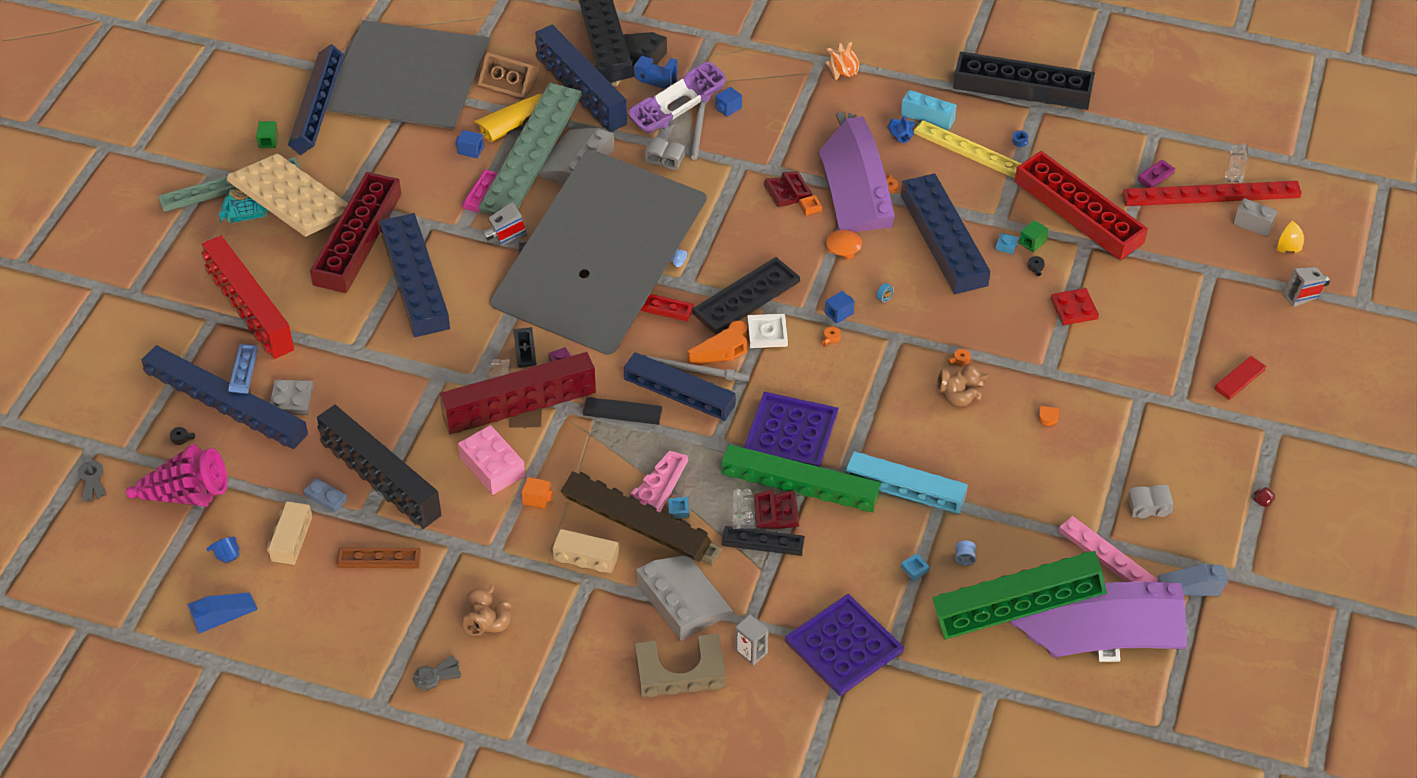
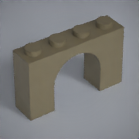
M719 633L698 636L700 662L693 670L686 673L670 672L660 664L656 641L635 643L641 697H655L664 694L675 695L681 692H698L699 690L706 689L717 690L726 687V673Z

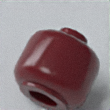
M1264 487L1262 490L1259 488L1254 492L1256 496L1253 500L1263 507L1269 506L1275 500V494L1267 487Z

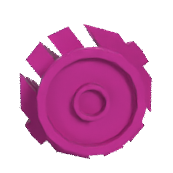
M192 444L157 467V472H150L145 478L143 477L138 480L136 486L128 487L126 495L130 499L139 497L141 500L151 499L157 502L163 500V502L198 504V506L207 507L209 506L208 503L212 502L214 495L218 496L225 493L228 483L227 471L224 461L217 450L209 448L202 451L200 448H197V445Z

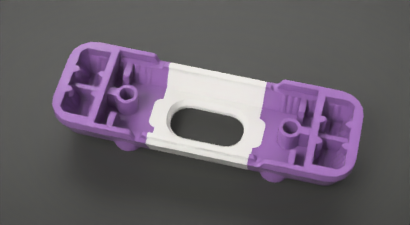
M712 62L702 63L686 73L684 78L654 97H648L629 110V116L646 134H651L659 128H666L671 120L698 103L709 101L711 95L723 88L726 80L725 75ZM686 95L691 99L674 111H670L667 108L670 103L681 96Z

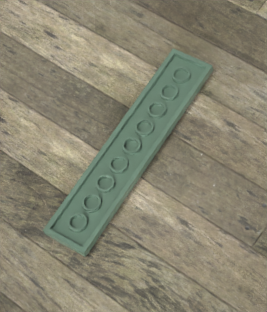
M551 82L548 84L481 202L479 212L493 215L512 202L519 210L582 96L581 91Z

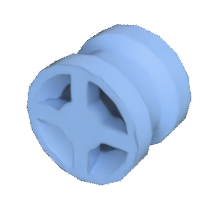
M677 249L670 262H673L674 266L680 267L686 260L687 252Z
M964 540L958 542L955 547L957 552L955 556L956 562L963 566L974 564L976 561V545L971 541Z

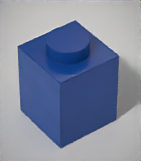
M732 87L715 96V109L726 117L742 108V95Z
M463 130L455 142L458 154L478 158L484 148L483 134Z
M844 291L837 293L825 301V314L836 324L854 314L853 298Z

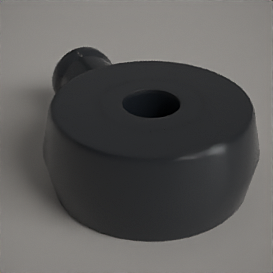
M1033 256L1028 260V268L1030 271L1035 272L1036 276H1041L1045 262L1043 258Z
M183 427L174 428L170 432V440L176 445L184 444L188 439H195V433H188Z

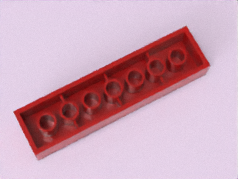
M1043 151L1038 152L1017 167L1014 181L1016 184L1120 261L1145 243L1148 231L1146 226Z
M220 235L202 243L203 251L201 255L206 262L204 265L206 272L209 275L212 274L215 284L217 286L220 285L223 295L229 297V302L233 308H237L239 317L246 320L248 329L254 331L256 340L262 342L265 352L267 354L270 353L276 359L293 351L294 345L288 322L223 236Z

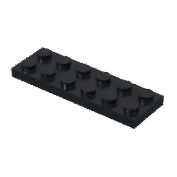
M775 257L692 308V314L717 335L728 328L732 322L739 321L798 284L800 276Z

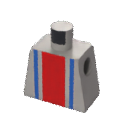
M513 202L489 217L491 228L482 231L487 241L496 237L502 245L528 236L521 214Z
M1316 267L1296 268L1283 295L1293 307L1317 299L1323 287L1330 284V279L1327 275H1323Z

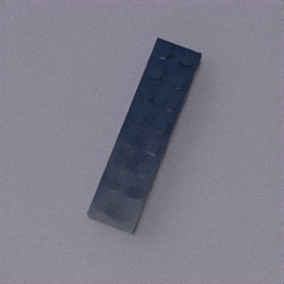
M553 24L536 31L535 44L538 61L542 62L546 69L551 71L563 86L581 91L582 96L579 101L584 108H587L592 117L596 118L601 126L605 127L609 132L627 125L626 98Z
M934 173L902 181L901 197L953 293L958 294L989 286L990 269L937 175Z
M415 213L380 220L382 239L414 338L449 330V314Z

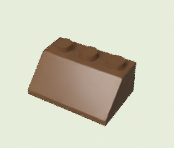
M486 52L478 85L525 98L535 84L539 67Z

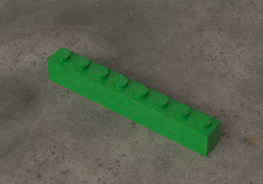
M728 444L721 461V474L728 477H735L784 491L795 490V493L802 494L803 496L814 497L873 513L880 495L881 482Z

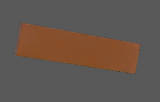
M339 547L337 567L419 568L421 549Z

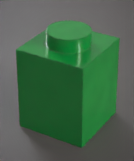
M259 121L256 134L258 147L276 148L279 135L276 121Z
M1033 220L1021 231L1019 244L1034 253L1047 241L1049 228Z

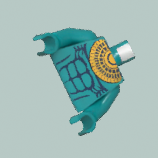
M236 187V189L229 190V195L224 198L221 212L219 213V222L222 223L223 219H227L228 223L230 220L231 223L261 218L268 215L267 212L269 210Z

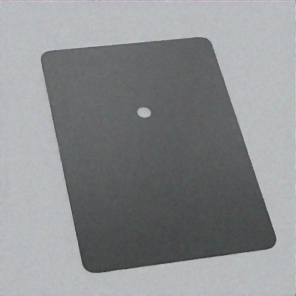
M595 150L586 151L490 301L492 307L601 353H614L707 200L706 194ZM586 269L590 274L587 278L579 277V272Z

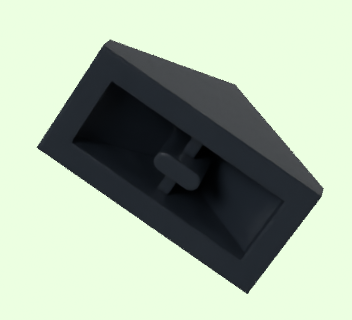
M532 327L513 329L517 366L537 365Z

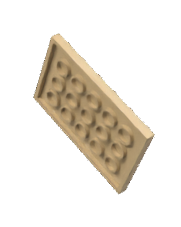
M278 153L230 173L227 176L228 182L305 237L338 222L348 205L347 201L341 199L334 192L324 187Z

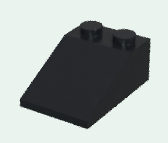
M653 32L623 35L632 66L636 64L641 56L652 58L653 64L657 65L667 53V37Z

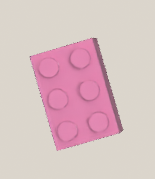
M491 425L458 443L460 459L492 495L525 477L524 461Z

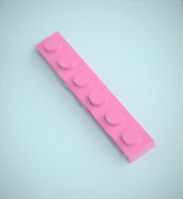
M1074 516L1070 517L1059 527V532L1085 552L1096 551L1099 562L1123 581L1158 582L1156 577Z

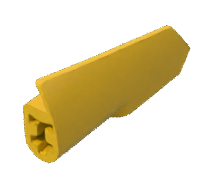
M543 94L534 95L475 120L474 123L479 125L480 133L491 143L520 125L524 128Z

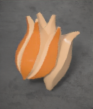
M852 42L848 43L844 48L839 43L837 51L826 48V51L830 54V60L826 61V64L830 68L835 80L839 78L840 74L851 78V76L856 75L858 72L859 61L851 50Z

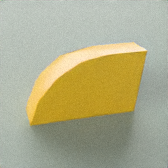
M1291 221L1283 231L1277 245V251L1282 253L1294 251V253L1302 250L1304 235L1294 221Z

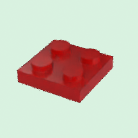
M1087 288L1051 294V301L1063 326L1098 319L1099 313Z

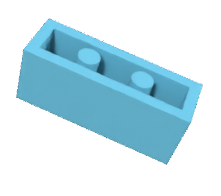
M908 90L902 100L901 115L920 122L924 120L949 131L955 121L957 105Z

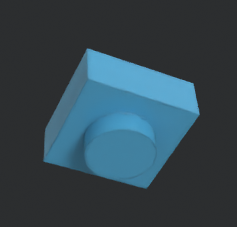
M1001 233L995 250L1013 255L1019 237Z
M688 497L668 498L669 514L674 517L673 519L689 518Z
M916 553L901 562L900 568L914 581L928 573L930 566Z

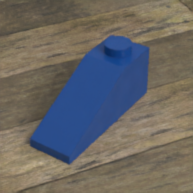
M250 592L207 596L187 604L198 634L258 610Z

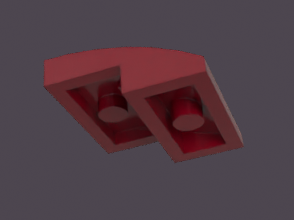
M798 171L783 172L781 178H765L764 185L777 207L795 204L799 202V199L812 196L810 189Z
M773 490L754 494L757 528L785 529L799 526L795 490L775 494Z

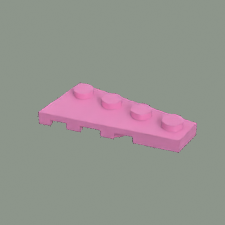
M669 451L654 467L655 470L650 475L647 474L643 479V483L638 488L635 487L631 496L640 500V503L643 505L648 503L654 506L661 513L688 462V455Z

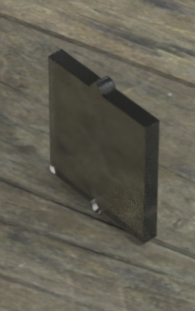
M538 408L533 412L520 413L515 417L510 416L509 428L523 427L527 429V427H541L542 408Z

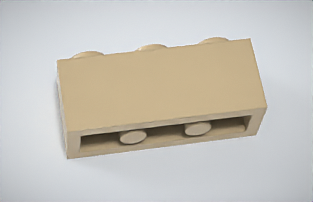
M286 502L284 509H281L278 525H275L273 529L272 541H269L267 545V553H269L272 562L295 565L312 520L310 505Z
M560 529L553 546L554 560L577 565L581 568L595 569L599 572L612 573L619 556V542Z

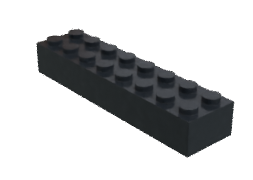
M579 0L598 71L610 83L635 77L613 0Z
M960 51L954 74L953 89L1088 110L1095 72Z
M336 404L317 416V428L320 432V442L325 448L331 449L338 459L341 458L345 461L348 468L354 469L362 480H367L375 491L381 492L388 502L395 504L402 514L405 513L409 516L413 524H418L422 529H425L442 516L438 491Z

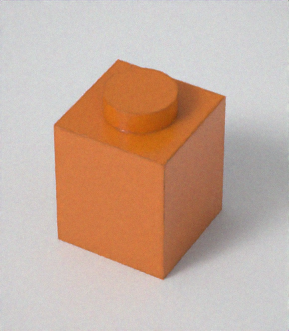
M531 477L527 478L521 492L524 505L546 509L548 502L552 501L554 491L551 490V482Z

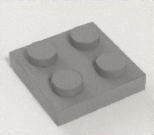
M275 379L270 404L290 414L308 415L314 389L313 381Z

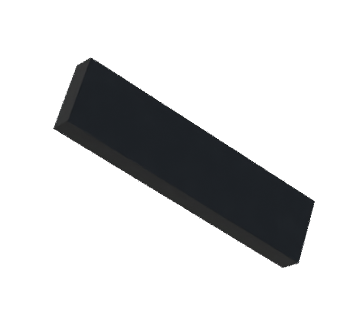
M586 397L583 409V416L659 425L662 415V406L593 397Z
M725 526L722 546L802 556L805 536Z

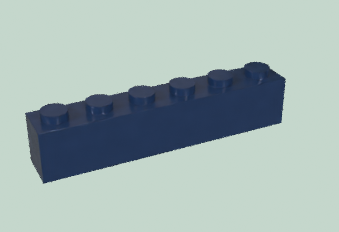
M635 352L624 366V380L723 421L727 419L736 406V393L731 390L724 389L712 382L702 380L697 376L685 373L680 369L673 368L645 355Z

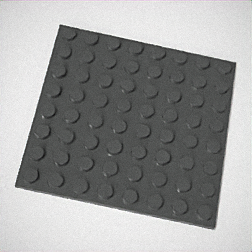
M363 20L338 72L326 111L454 129L489 45L490 38Z

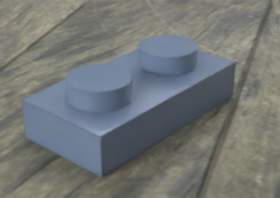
M317 478L303 490L304 496L334 513L347 501L346 494Z

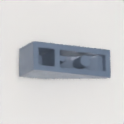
M1203 564L1164 573L1157 577L1158 582L1181 583L1184 595L1220 596L1228 583L1224 566Z

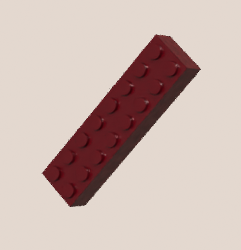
M370 172L365 173L310 269L313 286L343 293L348 292L381 232L379 221L389 218L401 196L400 180L398 178Z
M588 352L441 392L439 395L442 416L449 435L594 394L596 393L595 367Z

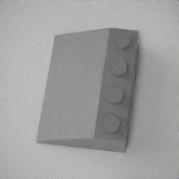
M600 128L569 129L552 149L537 176L564 185L586 151L595 150L605 155H610L614 150V133Z
M685 555L654 560L636 569L637 585L680 641L733 614V610L695 562Z

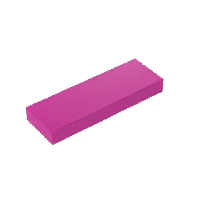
M489 170L483 171L463 202V209L479 213V206L498 173Z

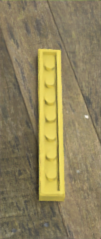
M924 120L914 129V134L1012 178H1015L1016 169L1022 164Z

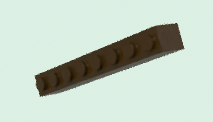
M572 471L561 489V493L566 499L699 563L712 542L705 530L701 528L694 529L684 520L677 521L673 519L674 517L665 511L660 513L654 506L648 503L643 505L640 503V500L631 495L628 498L617 488L611 490L600 480L592 481L583 472L578 474Z

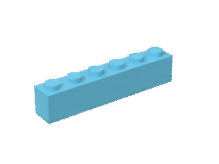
M855 451L846 469V474L881 482L880 491L957 514H960L967 494L968 484Z

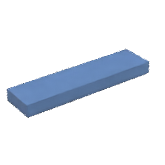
M239 344L229 383V392L248 394L258 354L257 345Z

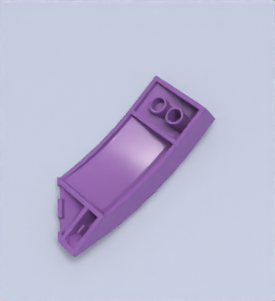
M864 117L846 118L818 153L820 154L829 184L838 229L858 232L891 228L895 216L884 169L873 135Z
M1142 581L1105 583L1107 594L1010 621V624L1015 628L1019 627L1025 631L1027 637L1037 645H1043L1048 649L1050 655L1055 659L1066 655L1109 649H1186L1185 598L1181 583Z

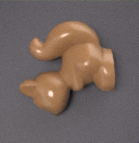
M971 364L965 365L962 372H956L952 376L947 369H941L937 379V391L946 395L947 400L952 405L964 407L969 405L974 398L977 401L982 398L979 390L974 388L965 390V387L984 386V382L981 379H987L988 375L980 372L977 367Z
M493 584L485 588H477L467 594L466 598L473 608V612L465 615L462 627L469 635L481 636L485 632L500 633L509 626L511 620L508 611L511 609L509 602H499L495 607V612L489 608L493 600L491 595L494 590Z

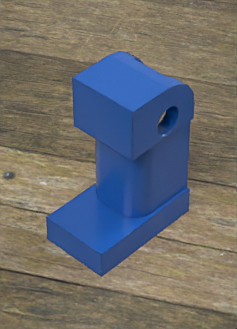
M641 56L634 65L635 77L642 83L665 90L672 85V82H678L677 59L671 58L665 67L653 64L652 58Z

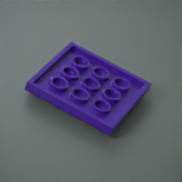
M764 392L744 448L821 467L839 408Z
M849 594L785 636V642L839 696L866 679L904 650V647Z

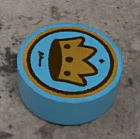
M888 283L881 285L877 291V299L884 303L889 301L894 293V287Z

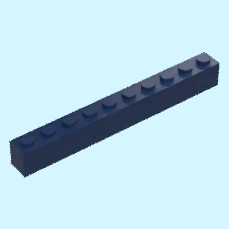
M158 345L141 359L144 367L143 370L147 375L154 376L162 383L173 386L177 391H182L191 398L202 401L206 406L217 409L223 415H228L235 421L248 425L252 430L263 433L267 438H272L283 446H288L294 450L308 435L305 421L249 392L248 394L229 392V382Z

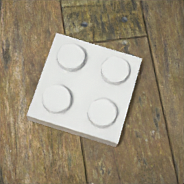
M785 314L748 315L750 348L788 346Z

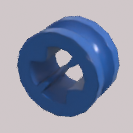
M1016 131L1013 134L1012 142L1015 146L1024 147L1028 144V134L1026 132Z

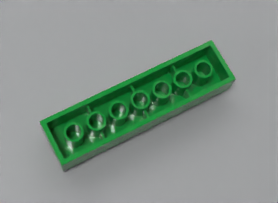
M1091 551L1074 557L1063 558L1053 563L1042 564L1032 569L1021 570L1008 576L1004 575L994 580L983 581L973 586L962 587L952 592L941 593L938 596L932 597L946 640L1107 594L1096 551Z

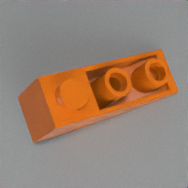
M732 326L698 346L692 347L688 351V363L700 365L733 360L747 352V339Z

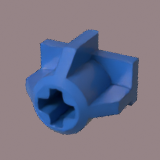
M903 115L901 120L891 118L887 129L896 137L899 143H906L914 135L912 127L915 123L914 121H908L906 116Z
M235 537L221 539L206 548L208 552L213 550L216 558L223 563L231 562L239 557V547Z

